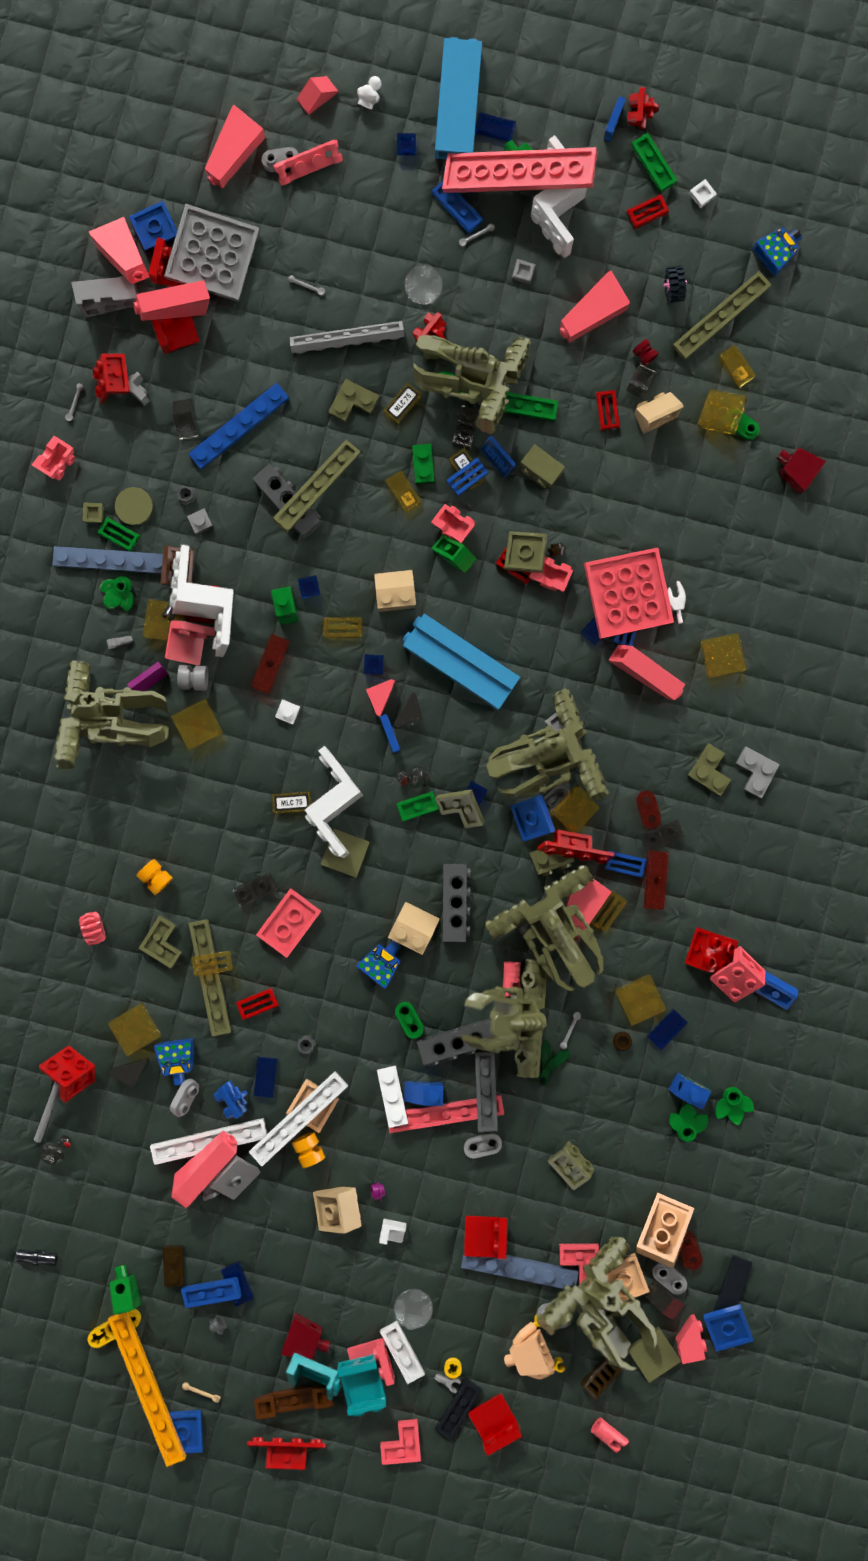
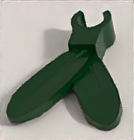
M544 1040L541 1045L543 1068L539 1077L536 1078V1083H538L540 1077H544L545 1082L543 1086H546L550 1071L565 1062L569 1057L570 1051L562 1050L552 1057L551 1045L548 1040Z

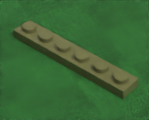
M758 271L677 340L672 347L685 361L771 287V283Z
M345 440L273 517L272 521L288 533L353 463L361 451Z
M209 919L190 922L189 928L211 1035L213 1037L231 1033L232 1030Z

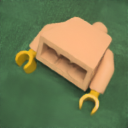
M536 1314L534 1322L528 1323L515 1336L513 1345L510 1348V1354L505 1355L504 1360L507 1367L516 1365L520 1375H527L528 1377L542 1380L554 1374V1371L564 1372L565 1366H558L559 1363L563 1362L561 1357H556L553 1360L541 1330L536 1329L538 1326L541 1327L537 1321Z

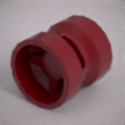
M647 339L639 343L632 351L636 357L641 359L644 367L659 355L656 349L651 348V343Z

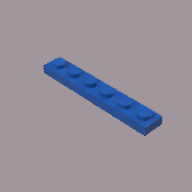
M278 383L274 384L192 450L189 456L201 470L204 469L289 400L288 395Z

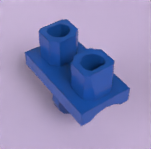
M231 1080L218 1088V1091L214 1094L217 1102L220 1103L225 1100L227 1107L223 1109V1113L227 1119L232 1117L237 1119L248 1110L245 1106L247 1102L244 1098L248 1092L246 1090L241 1092L238 1086L234 1087Z

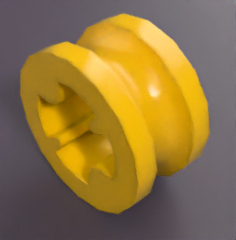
M453 1357L446 1360L444 1365L445 1374L453 1379L459 1377L462 1372L461 1362ZM451 1364L457 1365L455 1372H452V1369L449 1371Z

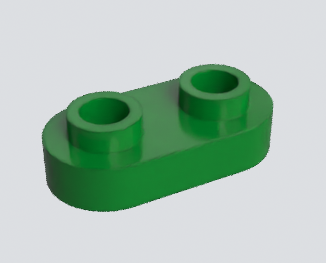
M738 409L729 410L724 417L725 426L744 440H753L760 432L759 424ZM732 416H737L738 420L734 421ZM747 427H752L753 432L748 431Z
M400 1002L395 1010L397 1019L409 1038H419L424 1030L422 1021L410 1002ZM402 1008H408L409 1012L403 1014L401 1010ZM411 1025H416L418 1029L412 1031L410 1027Z

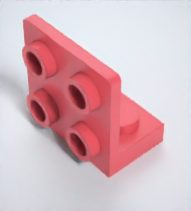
M171 621L165 659L200 665L204 639H207V636H215L214 628L185 621Z
M739 946L734 949L733 962L712 974L710 980L733 1002H737L765 985V970Z
M383 1338L347 1349L350 1360L374 1354L379 1364L381 1380L385 1379L386 1386L394 1384L395 1374L386 1342Z

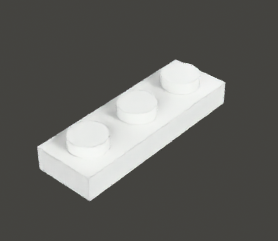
M396 1066L377 1070L389 1128L408 1124Z
M398 1320L380 1329V1333L407 1384L424 1376L425 1371Z

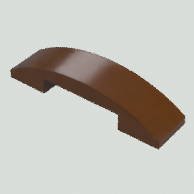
M309 1385L279 1390L254 1399L256 1420L276 1417V1413L298 1409L334 1406L333 1398L328 1400L326 1385Z

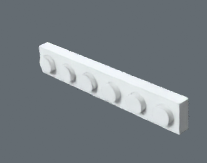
M334 1071L263 1137L249 1153L263 1166L345 1090L348 1084Z
M264 1118L151 1144L150 1148L154 1165L196 1155L223 1130L235 1137L237 1145L261 1140L268 1134Z

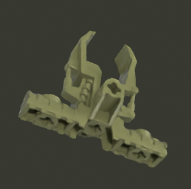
M430 335L420 336L416 347L423 352L424 360L441 358L456 364L457 367L455 376L425 372L414 363V383L422 391L441 393L445 398L453 396L469 401L471 404L477 402L481 407L475 423L476 427L482 432L495 433V426H498L503 415L502 413L505 411V405L509 402V400L505 399V393L509 391L506 385L517 384V378H520V372L523 371L527 358L530 356L529 345L531 341L523 337L515 338L511 347L507 348L504 362L498 361L493 355H489L484 348H479V350H477V347L472 349L470 347L465 348L464 346L451 343L444 338Z
M72 660L69 667H71V670L68 672L65 690L67 694L64 695V700L69 701L66 709L72 710L71 718L60 719L61 727L58 731L60 736L57 737L56 754L54 755L59 770L75 768L76 758L79 756L80 737H89L92 744L111 742L117 743L119 746L128 743L152 747L168 740L169 728L164 724L138 723L123 719V709L155 707L168 714L164 696L155 691L131 690L129 687L124 688V690L98 687L95 693L87 692L90 688V664L84 663V661ZM116 694L115 699L105 697V695Z
M566 688L552 696V699L555 701L557 715L564 728L555 731L552 726L548 725L546 728L536 731V733L527 736L522 735L519 740L496 748L489 757V763L486 765L490 777L500 778L519 769L536 765L540 773L539 775L514 789L497 788L508 799L520 800L523 797L538 793L545 794L547 790L555 786H560L566 782L569 783L572 781L571 770L577 767L580 769V777L590 796V801L600 800L603 797H608L609 794L608 789L605 787L606 783L599 769V764L595 761V754H592L591 749H582L579 739L587 734L585 729L583 730L584 724L580 721L579 717L581 716L574 702L573 695H570L569 689L567 690ZM536 736L541 737V738H539V739H537V740H534V739H533V737H536ZM559 774L562 776L555 780L554 783L546 786V784L551 782V776Z
M581 865L577 870H572L560 877L561 880H555L552 882V885L545 886L544 889L547 897L534 905L529 906L523 899L517 906H511L512 909H506L494 916L493 920L486 921L485 924L490 935L493 936V940H495L498 936L500 937L512 931L522 922L528 921L531 927L524 933L523 937L530 950L533 951L537 963L541 964L550 978L568 991L575 989L559 978L549 952L554 949L558 951L578 985L586 987L594 982L595 974L573 939L577 935L581 937L596 956L597 974L600 975L603 972V956L593 935V929L588 925L577 905L573 904L565 907L561 901L562 898L578 892L588 885L589 882L594 881L585 865ZM575 914L586 929L581 930L580 927H575L571 917ZM534 938H538L544 945L541 947L543 954L540 956L535 949Z
M526 959V972L523 973L521 978L524 986V996L522 988L497 986L495 989L482 993L474 992L465 1001L464 1006L482 1009L486 1004L495 1001V1007L490 1012V1032L493 1036L480 1039L462 1034V1039L470 1047L499 1053L502 1050H515V1060L518 1069L517 1076L537 1078L540 1071L542 1030L547 1027L546 1017L539 1010L545 1008L548 974L541 964L537 963L536 959ZM505 992L511 994V998H505Z
M611 1237L609 1242L605 1243L596 1253V1256L590 1259V1263L583 1267L587 1276L578 1287L575 1285L573 1288L567 1284L564 1287L565 1290L560 1292L558 1297L553 1299L544 1309V1312L537 1316V1321L542 1325L543 1329H546L549 1334L553 1335L555 1330L570 1321L572 1313L577 1309L580 1316L576 1323L581 1327L585 1335L590 1338L593 1348L599 1350L610 1365L633 1371L636 1369L635 1367H631L621 1360V1358H625L629 1354L628 1349L631 1347V1343L617 1326L613 1316H623L625 1314L640 1328L639 1332L643 1338V1346L655 1348L657 1337L655 1327L648 1321L640 1307L639 1300L633 1298L629 1290L624 1286L623 1281L620 1279L608 1281L607 1274L619 1267L626 1253L630 1251V1246L623 1237ZM619 1291H621L622 1294L626 1295L631 1301H622L618 1294Z

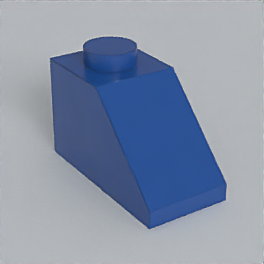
M405 1081L404 1101L425 1106H443V1082Z

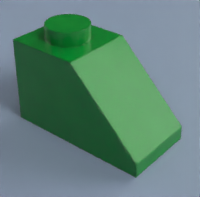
M444 534L431 548L450 565L463 573H466L477 559L465 545Z

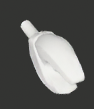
M677 581L678 597L672 596L670 587L667 591L672 612L676 611L678 624L683 623L681 610L684 609L686 594L681 583Z

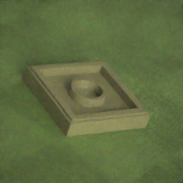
M509 531L504 569L543 573L548 535Z
M333 829L335 835L350 854L345 858L334 856L328 848L330 846V843H328L321 865L357 878L370 842Z
M660 1327L655 1329L657 1337L655 1348L643 1346V1338H641L628 1349V1352L649 1383L681 1362Z

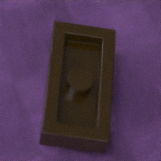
M183 1245L163 1246L164 1287L184 1286Z

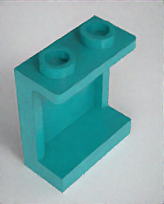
M294 1353L286 1371L288 1383L296 1386L300 1375L326 1385L328 1400H332L333 1396L338 1395L341 1387L338 1371Z
M374 1354L338 1362L337 1371L342 1381L348 1416L353 1415L357 1417L363 1415L364 1412H378L386 1407L387 1398L379 1373V1364Z

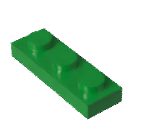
M648 133L631 143L632 149L660 193L677 183L678 180Z
M510 392L505 393V399L509 400V402L505 405L506 408L503 413L555 422L559 401Z

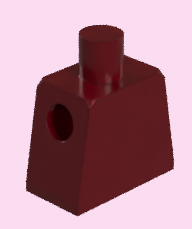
M798 448L792 455L782 449L776 457L777 460L784 464L779 474L800 495L807 489L826 463L824 459L801 448Z
M295 1313L281 1355L293 1357L294 1353L312 1360L316 1350L327 1354L330 1341L320 1338L322 1333L321 1326Z

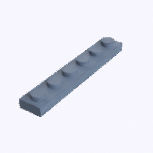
M54 546L52 565L54 567L161 574L163 554Z
M463 1253L461 1268L562 1289L567 1284L573 1288L577 1283L579 1273L578 1269L506 1255V1259H497L494 1257L464 1256Z

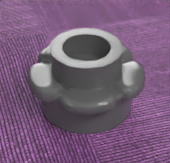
M182 486L177 492V499L182 504L188 505L190 502H194L196 498L194 495L195 490L192 487Z
M308 1035L299 1038L297 1041L298 1051L301 1054H311L316 1046L315 1040L311 1039Z
M216 1316L209 1321L210 1331L215 1335H223L224 1330L227 1328L224 1319Z

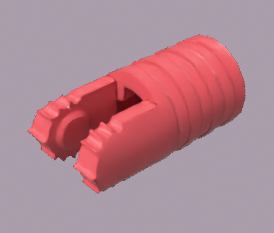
M505 961L503 987L520 988L521 962ZM505 992V997L511 996V994Z
M598 1418L591 1428V1433L616 1453L621 1450L619 1444L625 1447L629 1443L625 1436L603 1418Z

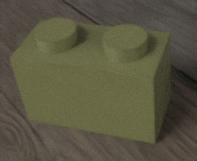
M535 444L520 463L521 471L526 476H533L541 487L551 489L565 469L564 465Z

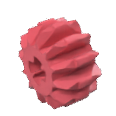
M89 912L80 917L79 922L82 935L88 945H96L105 940L104 926L97 912Z

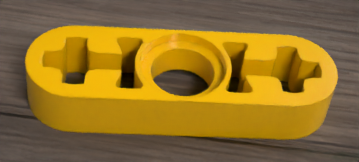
M134 1309L128 1312L131 1317L135 1316L136 1319L133 1324L136 1328L141 1321V1314L138 1310ZM109 1321L97 1326L90 1332L88 1343L91 1347L99 1348L115 1339L114 1334L109 1329ZM105 1331V1335L101 1337L100 1342L98 1339H93L95 1334L99 1336Z

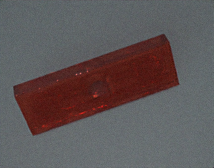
M271 634L251 688L267 694L270 693L290 643L289 640ZM273 661V667H268V662Z
M648 850L643 908L664 910L669 852Z

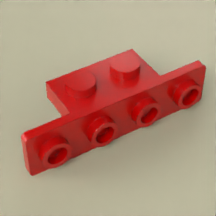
M562 830L554 832V842L545 841L538 846V851L544 852L547 855L558 854L564 858L576 857L581 861L593 860L599 864H605L614 858L613 852L592 849V836Z
M253 1437L252 1441H247L248 1447H267L266 1469L306 1470L307 1449H326V1443H322V1439H311V1443H303V1439L292 1438L291 1442H283V1438H272V1442H265L264 1438Z

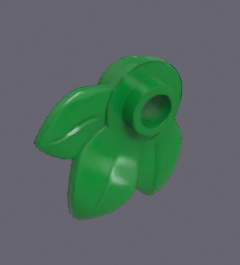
M120 576L115 580L107 579L103 581L99 589L106 593L104 596L105 608L113 609L120 605L124 611L129 612L134 603L130 579ZM120 583L124 584V589L119 587Z
M728 1087L723 1093V1098L717 1102L715 1108L718 1119L727 1116L736 1125L741 1123L744 1112L754 1111L752 1100L742 1095V1092L736 1087ZM731 1093H735L734 1099L729 1098Z
M686 1103L681 1108L679 1114H670L669 1123L677 1131L678 1137L682 1141L691 1142L696 1138L697 1133L705 1130L708 1123V1115H696L694 1107L690 1103ZM685 1129H690L688 1135H684Z

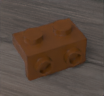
M164 546L161 573L162 585L171 586L174 575L173 560L175 559L176 551L179 552L180 548ZM189 549L186 583L192 582L193 549Z

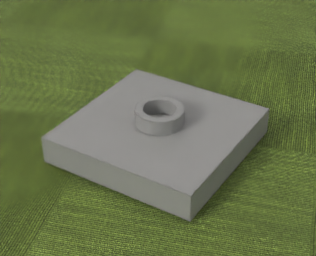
M235 1155L213 1178L209 1186L235 1200L261 1171L258 1167Z

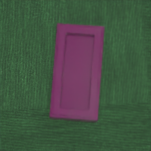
M157 662L127 685L131 690L146 691L169 673Z

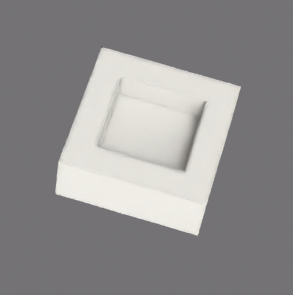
M706 179L689 192L700 208L717 195Z
M282 699L275 717L294 724L300 706Z

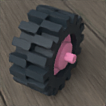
M682 265L666 267L665 284L663 286L666 290L665 295L667 296L668 303L685 301L687 281H685L686 275H684L685 271Z

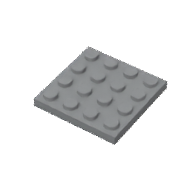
M185 204L164 275L165 279L180 284L204 280L208 293L239 302L259 234V227Z

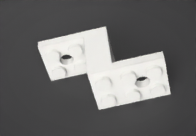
M555 135L548 140L547 149H565ZM587 188L546 189L533 198L531 217L536 224L541 226L546 239L552 241L556 253L561 254L563 258L570 255L574 238L558 217L583 200Z
M181 545L180 551H176L175 559L173 560L174 575L171 581V588L173 589L172 595H170L169 606L173 607L172 614L216 619L214 631H217L216 638L213 640V649L216 650L215 656L223 657L229 646L233 589L186 583L189 546Z
M324 746L318 750L321 753L319 758L327 768L331 767L333 769L330 773L339 784L306 808L305 812L307 815L305 817L311 825L318 827L317 833L321 839L330 843L328 848L334 856L345 858L350 853L327 823L361 798L363 794L331 752Z

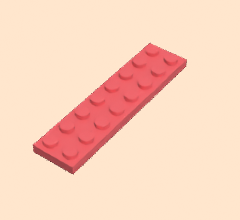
M597 148L447 154L442 190L444 193L593 188Z

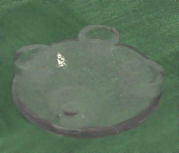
M431 265L417 266L407 274L405 290L414 302L428 304L435 301L441 294L442 278Z
M408 1289L402 1292L395 1301V1317L401 1325L409 1330L420 1328L430 1320L433 1314L432 1301L424 1291Z

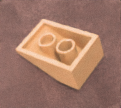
M657 1193L638 1241L636 1253L673 1269L694 1208Z

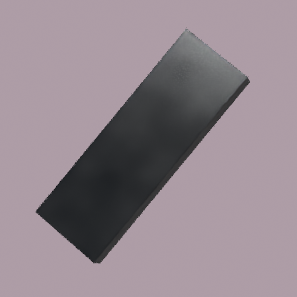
M732 1255L714 1307L715 1311L738 1305L752 1266L751 1260Z
M465 1377L457 1393H455L436 1424L435 1430L452 1440L481 1393L482 1387Z

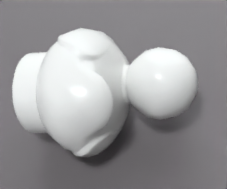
M377 76L369 79V85H364L357 90L358 104L371 110L373 104H376L380 99L376 91L380 89L382 83Z

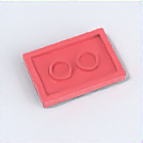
M290 888L256 936L287 958L319 916L321 910Z

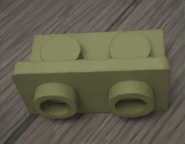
M538 850L529 853L537 874H542L543 877L554 873L553 869L558 867L561 870L571 867V862H574L573 857L564 858L558 854L547 855Z
M570 1141L548 1160L550 1165L573 1190L590 1180L594 1172L591 1162L586 1160L579 1152V1149Z

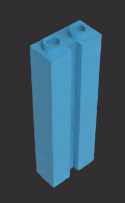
M456 37L444 38L435 159L447 160V154L473 153L482 41L476 39L462 40Z
M423 614L422 617L418 616L413 623L414 630L412 633L407 632L402 640L404 642L403 648L499 710L520 676L426 614Z

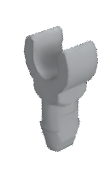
M132 636L107 640L109 649L133 642Z
M441 1374L435 1375L436 1381L443 1383L451 1392L457 1393V1388L453 1387L452 1383L457 1382L460 1384L459 1377L453 1379Z

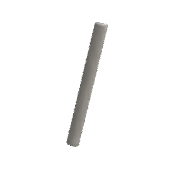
M56 1082L34 1137V1141L38 1143L42 1141L60 1093V1085Z

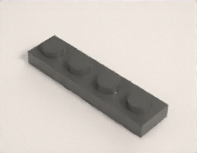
M476 1052L478 1132H498L494 1052Z

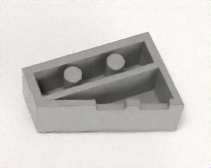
M124 276L71 282L76 304L85 318L134 307L133 302L136 301V294H138L136 283L131 284Z

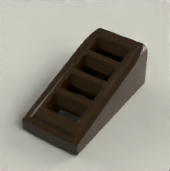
M606 1358L581 1380L582 1387L594 1400L605 1391L622 1371L621 1368L610 1365L614 1369L611 1372L606 1367L609 1364ZM602 1370L608 1375L606 1378L601 1373ZM596 1376H598L602 1380L601 1383H599L595 1379ZM591 1382L596 1386L595 1389L590 1385Z

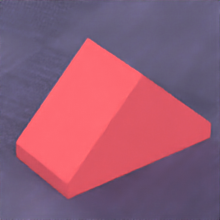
M327 76L312 77L297 97V101L309 115L338 94V90Z
M392 679L366 689L378 717L382 716L394 687L395 681Z

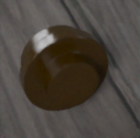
M562 543L550 544L551 548H547L550 556L565 554L566 546H562Z
M618 1032L613 1037V1045L619 1051H626L632 1045V1038L627 1032Z

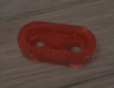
M650 791L640 792L636 797V805L641 822L647 828H656L661 822V815L655 795ZM644 797L649 798L650 801L648 804H645L643 802ZM650 815L655 817L652 823L648 820Z
M687 1230L680 1254L684 1265L688 1269L695 1270L702 1265L703 1258L696 1236L692 1231ZM685 1239H690V1243L684 1244ZM692 1257L696 1258V1261L694 1263L690 1262V1259Z

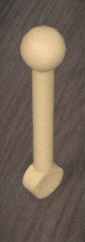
M187 1382L182 1385L183 1390L193 1391L212 1399L214 1402H219L221 1399L220 1396L194 1388Z

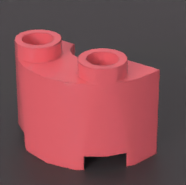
M53 436L46 445L44 453L36 458L32 466L50 478L59 481L63 477L67 466H71L75 461L76 457L73 455V447Z
M444 504L431 523L441 529L442 534L462 544L475 527V521L468 516L461 517L459 515L461 512L456 507H449Z
M545 556L543 573L531 572L529 578L532 581L540 582V585L553 591L558 589L564 592L573 572L571 570L572 567L564 563L558 566L554 564L555 561Z

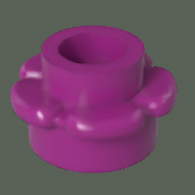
M379 1182L370 1185L373 1200L382 1201V1196H385L383 1184L380 1185Z

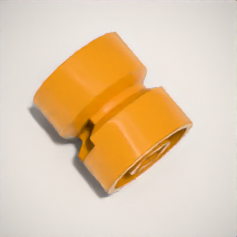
M155 859L147 863L137 873L136 877L143 884L147 883V888L154 895H157L172 881L173 877L166 870L162 871V866Z
M315 1132L304 1134L292 1141L295 1152L300 1154L298 1159L302 1168L310 1167L325 1158L322 1148L317 1146L319 1141Z

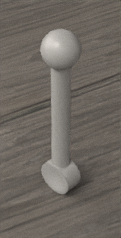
M489 224L487 228L467 239H460L459 245L465 247L467 242L488 231H493L495 226Z
M292 275L288 277V282L296 283L313 290L319 296H324L325 294L324 288L318 289L295 279Z
M79 383L76 386L77 392L70 412L65 416L68 422H72L74 419L73 412L80 392L84 389L83 384Z
M579 1012L573 1014L574 1019L564 1041L560 1044V1048L563 1050L567 1048V1042L576 1021L581 1018Z

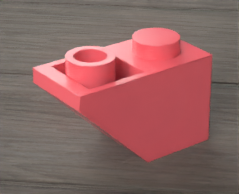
M694 1314L689 1316L675 1338L682 1364L705 1360L704 1352H707L705 1340H701L700 1333H703L701 1321H697Z

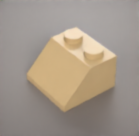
M663 392L656 395L653 401H643L638 404L634 416L643 434L676 419L684 406L671 392L667 394Z
M412 570L375 574L378 612L416 608Z
M405 901L388 938L423 955L440 918Z
M337 1187L313 1192L319 1231L345 1234L361 1227L356 1188Z

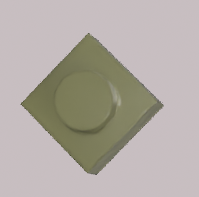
M84 502L82 521L84 523L103 524L104 504Z

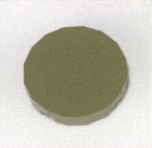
M137 487L126 488L120 492L115 501V511L119 519L132 526L142 525L147 522L154 509L153 500L149 494Z

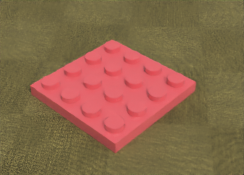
M658 547L584 563L600 639L674 623Z

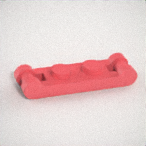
M337 140L329 141L276 163L274 169L279 174L278 180L280 185H286L292 180L331 164L341 162L343 158L341 153L338 152ZM330 151L331 156L326 157L325 152ZM290 167L291 172L286 174L285 169Z

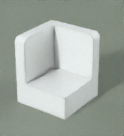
M383 1219L379 1243L387 1245L388 1240L402 1243L406 1223Z

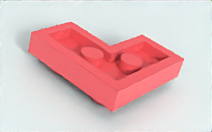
M559 1244L560 1265H579V1285L587 1277L583 1267L590 1263L589 1261L592 1257L596 1256V1253L599 1251V1245Z
M418 1419L398 1421L399 1440L381 1442L380 1444L382 1465L421 1461Z

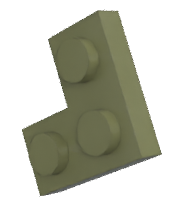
M345 379L328 413L346 423L354 406L372 414L380 397Z
M708 743L687 776L721 796L731 779L715 770L725 753Z
M472 790L440 794L435 798L441 815L459 812L465 828L483 826L485 821Z
M159 915L139 949L172 969L182 951L166 941L177 925Z

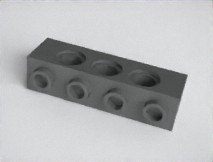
M269 464L252 479L280 511L285 505L284 499L286 497H293L296 494L294 492L296 488L289 480L286 482L282 478L284 474L277 466L273 468ZM278 482L281 484L278 490L271 489L274 483ZM309 509L306 512V516L300 519L293 527L305 540L321 526L319 520L321 516L315 509L312 511Z
M443 864V942H466V937H470V926H466V918H470V906H466V899H470V887H467V879H470V868H467V864ZM454 878L462 880V886L458 889L453 888L451 885V881ZM454 897H459L462 900V905L458 908L451 905V900ZM458 916L462 919V924L459 927L452 926L451 919Z
M491 1018L418 1039L417 1044L423 1065L433 1066L439 1064V1060L442 1059L450 1061L458 1058L457 1055L459 1054L471 1055L476 1053L478 1048L470 1047L465 1042L460 1048L454 1047L452 1043L455 1039L463 1041L462 1034L472 1036L475 1033H479L482 1038L493 1036L490 1032ZM437 1044H442L445 1050L442 1053H436L434 1047Z

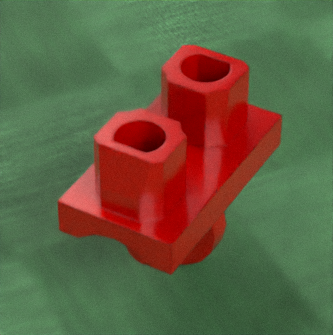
M645 87L639 88V93L629 95L630 108H638L635 112H628L627 121L631 126H639L640 130H646L647 118L652 119L653 114L659 111V105L654 103L655 99L649 98L645 94Z
M438 312L435 315L427 313L423 320L427 326L424 330L418 327L412 333L416 341L423 335L446 339L443 333L446 330L444 327L447 324L442 319V314Z

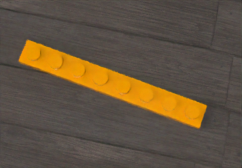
M129 1312L109 1317V1324L166 1467L185 1460L186 1454Z

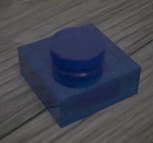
M397 133V155H416V133Z
M316 575L298 579L302 599L321 595Z
M364 654V674L383 675L384 655Z
M473 781L470 782L466 789L473 791L478 806L488 791Z

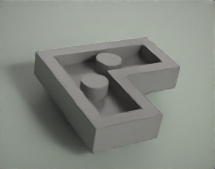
M748 747L743 748L735 763L752 772L744 790L759 798L763 797L780 765Z

